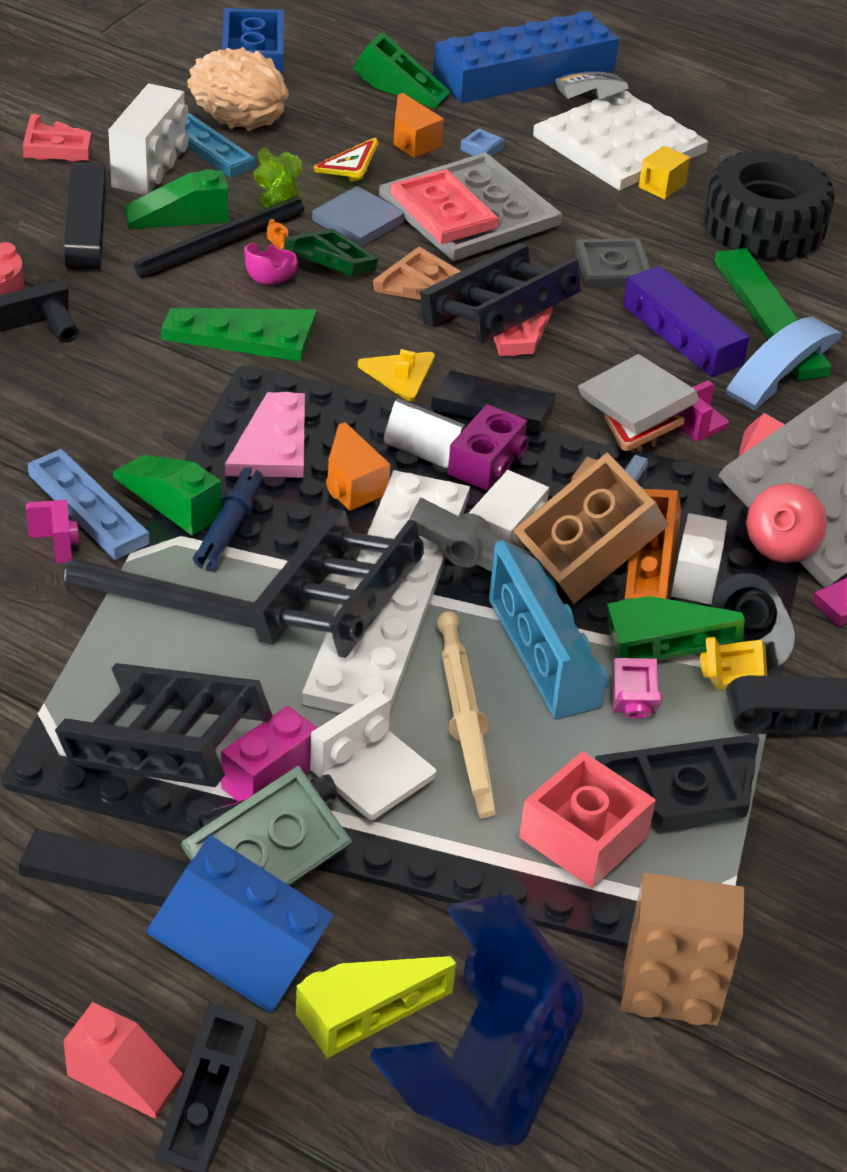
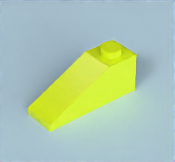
M451 956L338 964L324 972L312 973L302 983L297 985L296 1016L324 1055L329 1058L453 993L456 962Z

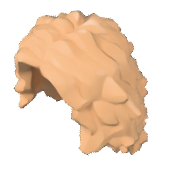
M244 47L236 50L226 48L225 50L213 51L205 55L203 59H196V65L190 69L191 78L187 80L188 88L191 89L197 105L202 106L204 111L210 113L219 124L227 123L230 129L245 127L247 131L251 132L258 127L273 124L284 112V102L289 97L284 78L280 71L275 69L273 60L271 58L266 59L260 51L252 53L246 51Z

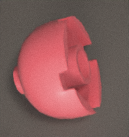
M792 483L772 485L758 494L749 507L746 520L749 539L757 551L772 561L783 563L803 561L817 552L826 538L828 524L826 509L817 495L802 485Z

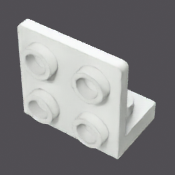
M377 690L311 732L310 770L319 778L330 774L335 783L337 793L369 820H375L436 778V769L389 731L391 699L380 690Z

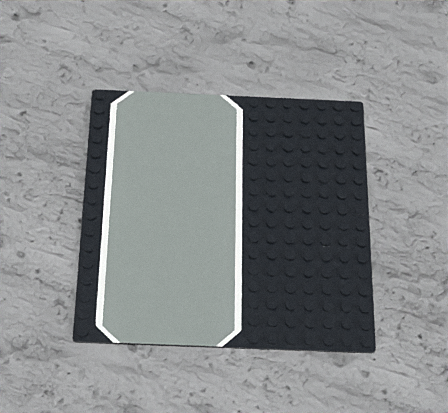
M239 366L184 460L197 463L221 480V497L223 498L227 491L233 489L239 476H225V463L267 392L305 393L303 478L264 477L265 482L252 501L253 508L250 515L242 519L216 570L206 571V566L210 561L208 558L202 569L193 561L195 552L198 551L212 524L190 535L158 510L154 511L145 527L149 532V545L130 553L121 570L255 602L331 508L345 510L349 527L353 533L368 534L383 497L350 511L338 499L331 496L326 485L329 456L338 426L344 422L390 463V478L393 471L396 470L470 486L469 498L463 514L469 513L488 491L448 475V468L441 467L384 443V434L394 402L397 399L396 397H387L364 392L360 389L336 386L323 381L299 378L291 374L267 371L254 366ZM409 402L465 425L464 429L473 420L430 409L431 405L428 404L423 405ZM542 429L539 433L526 431V437L529 438L527 450L522 458L514 460L510 465L509 471L549 487L548 501L571 482L572 476L586 457L598 460L607 452L624 470L634 455L647 458L648 468L644 489L678 490L681 519L678 547L668 594L669 600L713 607L714 596L724 581L740 573H749L768 580L777 591L789 616H791L801 563L772 561L757 551L749 539L746 526L749 508L718 476L723 470L722 468L698 465L686 460H675L649 452L624 451L612 444H602L575 436L547 432ZM688 513L727 521L711 605L671 597ZM349 549L341 559L357 561L361 550ZM446 558L390 711L389 731L436 769V778L375 820L367 819L337 793V802L327 803L326 805L353 842L316 869L627 949L643 872L736 885L766 734H758L760 739L747 817L667 829H659L651 822L648 837L593 888L589 887L519 838L524 801L581 751L595 759L597 755L750 734L742 733L735 728L726 690H716L710 678H704L700 661L701 653L657 661L658 692H662L663 702L656 714L651 713L650 717L633 719L626 717L625 713L613 712L611 663L616 658V654L608 630L607 604L625 599L629 559L575 604L556 585L557 594L562 603L568 604L572 611L577 629L580 633H584L587 636L591 653L597 663L604 665L608 674L609 685L605 688L601 708L554 720L489 601L492 572L477 564L472 567H460ZM330 574L321 584L345 588L350 577ZM107 593L1 777L2 786L9 791L191 836L199 831L197 813H205L238 802L221 788V781L216 787H208L70 765L55 729L65 718L93 722L120 692L111 670L115 663L260 680L272 715L288 705L319 728L340 713L302 705V692L327 632L289 626L273 645L259 642L255 628ZM310 599L301 611L334 616L338 604ZM445 611L456 613L461 620L458 632L461 643L468 651L479 710L490 721L489 731L483 738L496 815L488 818H479L461 741L454 739L448 731L449 722L453 718V712L442 659V651L445 646L444 638L437 628V618ZM780 666L767 670V676H778ZM133 704L115 726L129 727L146 706ZM168 709L150 730L165 732L182 710ZM204 713L186 736L201 738L220 715ZM241 718L216 748L220 763L221 751L264 721ZM312 771L306 774L309 780L319 778Z

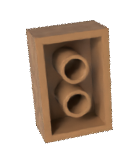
M607 452L517 526L513 532L524 548L530 552L531 557L539 561L547 575L552 576L555 584L575 604L669 525L656 502Z
M643 872L624 960L620 1011L635 1013L647 1018L662 1017L682 1020L694 1025L709 1024L718 1026L743 938L744 887Z

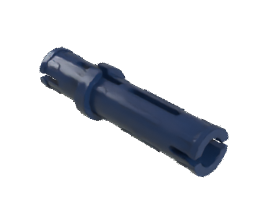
M243 468L233 489L227 491L223 496L222 508L198 551L193 556V561L201 569L208 558L210 561L206 566V571L216 570L242 519L250 515L253 508L252 501L265 482L263 475L258 470L255 471L253 477L249 480L248 477L252 472V468Z

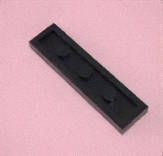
M35 829L18 866L19 874L162 907L190 863Z

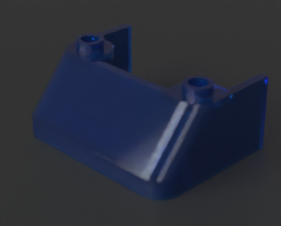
M512 894L454 903L447 910L473 944L466 959L464 978L469 989L479 1001L452 1058H449L437 1041L373 1048L369 1056L415 1113L498 1147L519 1145L526 1139L581 1018L584 1006L582 990L577 980Z

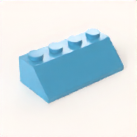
M504 540L495 542L489 601L554 720L601 708L605 688L609 685L607 671L602 663H597L591 653L587 636L584 633H580L577 629L569 605L563 604L559 598L554 579L551 575H546L539 561Z

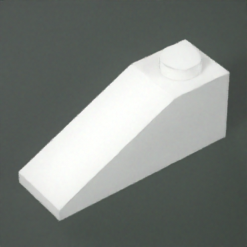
M688 513L671 597L711 605L723 550L726 520Z

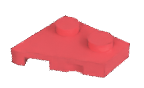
M31 114L23 142V157L36 160L66 159L70 162L89 161L92 146L91 132L80 128H72L58 121L52 127L41 123V116Z
M553 306L493 337L499 356L534 354L552 315Z

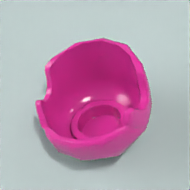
M254 242L244 247L247 273L257 283L263 285L280 284L292 278L298 270L297 256L289 250L277 249L274 244H270L266 251H260Z

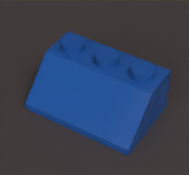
M210 834L183 872L146 933L271 1014L334 914Z

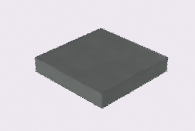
M641 239L575 240L574 251L586 288L626 287L627 277L651 269Z

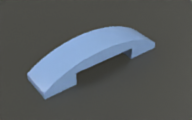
M814 317L802 318L789 324L765 342L744 364L727 387L726 395L755 411L777 392V385L780 379L811 353L814 352L821 355L841 338L842 332Z

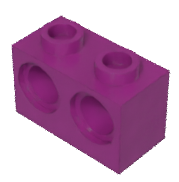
M487 404L450 444L447 474L488 491L509 470L514 460L522 458L529 444V438L526 437L527 420Z

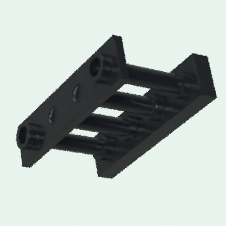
M517 243L420 291L424 324L435 327L454 316H458L475 322L477 342L483 343L581 292L578 259L571 258L552 269H547L530 264L528 245Z
M331 508L249 608L259 642L273 645L289 626L332 633L338 657L346 658L355 645L361 641L366 630L416 563L421 560L424 554V544L422 539H420L416 521L408 520L394 539L353 533L349 527L345 510ZM349 549L382 553L375 564L341 559ZM330 574L363 579L355 590L321 584ZM310 599L343 605L335 616L301 611Z
M115 663L111 670L119 686V694L93 722L65 718L55 729V732L70 765L216 787L225 776L216 753V748L241 718L269 722L273 715L260 680ZM133 704L146 706L129 727L115 726ZM168 709L182 710L165 732L150 730ZM204 713L220 715L201 738L186 736Z

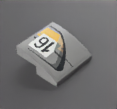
M582 72L555 79L558 90L567 99L587 91H591L599 99H603L629 89L627 82L618 75L606 72Z

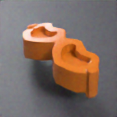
M270 219L267 227V239L277 249H283L285 238L288 237V228L275 222L274 219Z

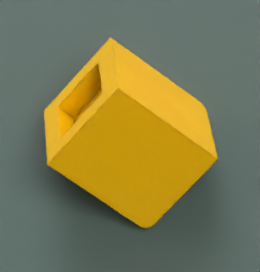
M662 146L643 159L639 188L666 199L686 184L690 157L667 146Z

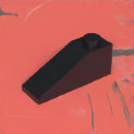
M209 1003L157 1149L156 1159L194 1172H208L250 1082L269 1028L256 1018Z

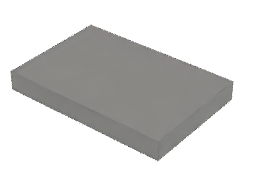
M640 354L578 386L582 398L636 435L699 402L697 390Z

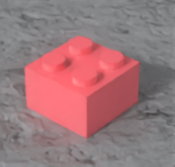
M581 751L524 801L519 838L593 888L648 837L656 799Z

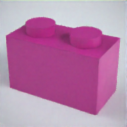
M285 706L275 713L269 722H262L221 751V766L225 773L224 778L221 780V788L239 802L248 799L298 765L305 775L311 771V732L318 727L290 706Z

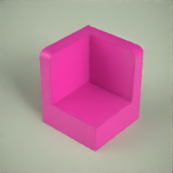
M709 380L692 387L697 390L699 402L674 415L684 417V424L678 428L696 442L728 428L729 421L711 407L715 385Z

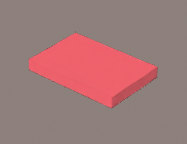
M448 169L391 184L390 194L440 244L498 228L499 218Z

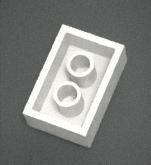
M148 83L108 131L111 187L147 195L156 184L161 183L164 174L169 168L174 166L179 155L186 151L189 136L185 133L188 106L184 103V91Z

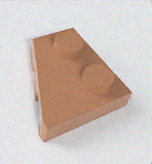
M417 247L373 280L374 291L420 300V291L460 272V270L425 249Z

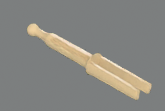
M445 611L437 618V628L444 638L445 646L442 651V659L453 712V718L449 722L448 731L454 739L461 741L479 818H488L496 815L483 738L489 731L490 721L479 710L468 651L461 643L458 630L460 629L461 620L456 613Z

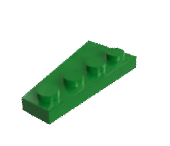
M170 308L161 327V340L301 362L317 321V309Z

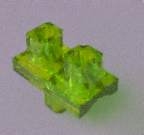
M263 147L258 152L261 165L253 172L255 181L260 186L266 188L260 194L261 204L269 207L291 197H299L295 179L301 174L303 168L300 158L290 155L288 152L282 153L280 157L274 156L268 148Z

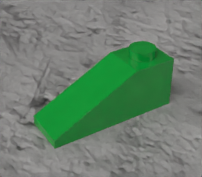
M383 31L367 45L352 67L363 80L374 88L396 96L404 93L418 103L434 109L451 92Z
M205 169L201 172H190L125 205L128 228L143 229L228 223V185L224 171Z
M141 455L113 471L114 479L190 535L212 524L222 508L221 480L193 461Z
M653 596L635 599L626 598L619 602L607 604L608 630L616 658L657 659V661L707 652L706 638L715 637L719 645L743 642L745 619L742 612Z

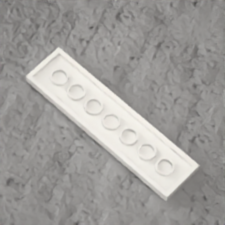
M394 470L367 535L394 539L409 520L420 497L457 516L463 515L469 498L470 486ZM420 536L424 544V554L421 560L416 563L366 630L361 641L355 645L346 658L338 657L332 633H326L303 689L302 705L341 714L377 690H380L391 699V711L447 558L443 547ZM361 550L357 561L375 564L382 553ZM350 577L345 588L355 590L363 579ZM338 604L334 616L337 614V612L343 605Z

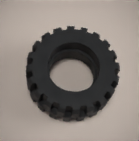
M753 150L750 153L742 151L738 152L735 157L733 155L726 157L713 169L704 209V222L710 234L716 237L721 245H727L731 250L747 248L754 259L762 257L769 261H775L776 258L792 260L795 256L802 257L815 250L825 239L835 192L825 172L819 167L815 168L813 163L806 159L803 161L798 159L796 155L790 153L785 155L781 154L780 151L771 150V152Z

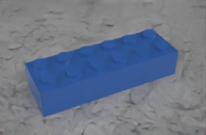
M584 11L578 12L576 15L557 16L551 18V20L541 22H527L525 25L516 27H502L497 31L487 33L477 32L472 36L462 38L451 37L447 41L435 43L433 76L449 89L450 93L460 103H466L556 83L555 79L570 74L615 71L619 38L590 12Z

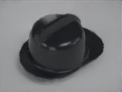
M740 573L729 577L719 586L714 596L713 607L742 612L745 619L743 642L762 640L766 649L767 670L779 667L792 653L795 647L796 636L793 622L781 598L768 580L756 574Z

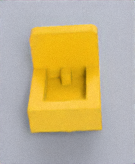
M715 637L706 638L707 652L701 653V669L704 678H710L716 690H726L731 681L741 676H767L766 649L762 640L719 645Z

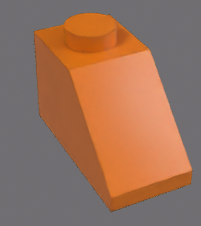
M404 93L398 94L394 145L413 158L442 147L444 118Z
M344 422L338 426L331 449L326 485L331 496L338 499L351 511L383 497L389 483L390 463Z

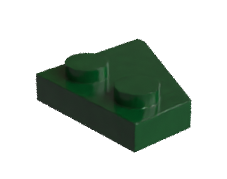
M334 228L288 236L285 238L283 249L289 250L297 256L341 271L349 276H359L361 273L376 271L379 259Z

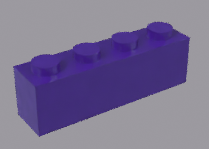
M656 266L627 277L623 306L711 378L744 365L750 336L661 266Z

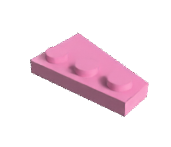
M267 392L226 461L225 476H240L239 474L243 468L251 467L252 472L249 476H253L255 471L258 470L263 477L303 478L305 393Z

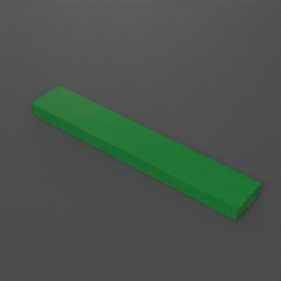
M747 248L716 252L715 264L768 340L780 330L798 320ZM813 352L792 369L791 373L797 381L830 376L832 366L823 353L818 355Z

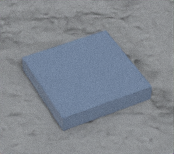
M358 186L312 211V221L326 229L334 228L361 247L405 222L404 212L401 209Z

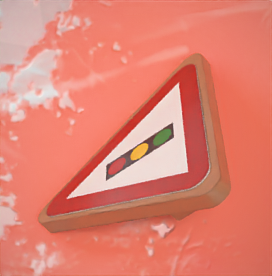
M605 414V419L624 451L634 450L642 452V444L646 443L655 446L656 437L684 424L683 416H672L636 435Z

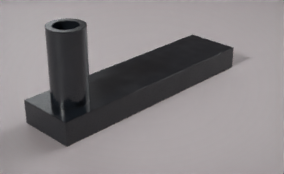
M64 280L0 295V332L48 320L61 342L73 341L78 336L79 330L68 313L69 288Z

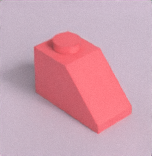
M94 1002L91 1003L63 1040L68 1077L155 1119L182 1082L183 1073L136 1022Z

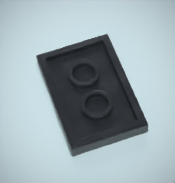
M450 370L432 396L430 409L474 419L488 404L526 419V431L539 433L554 406L556 394Z

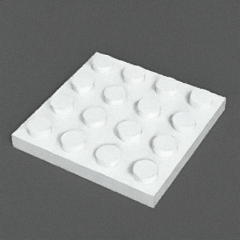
M625 90L603 99H595L570 111L550 117L548 120L535 124L533 132L534 137L619 191L640 181L643 159L662 146H667L685 154L690 159L707 152L708 141L697 135L695 131L687 129L677 123L672 117L662 114L650 104L640 101Z

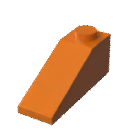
M643 489L656 502L669 526L629 558L625 599L645 596L668 599L680 529L681 505L678 490Z

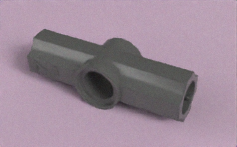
M420 497L409 520L416 521L419 536L443 547L448 560L460 567H472L477 564L492 572L495 542L501 540L530 556V552L491 533L488 522L481 516L473 513L457 516Z

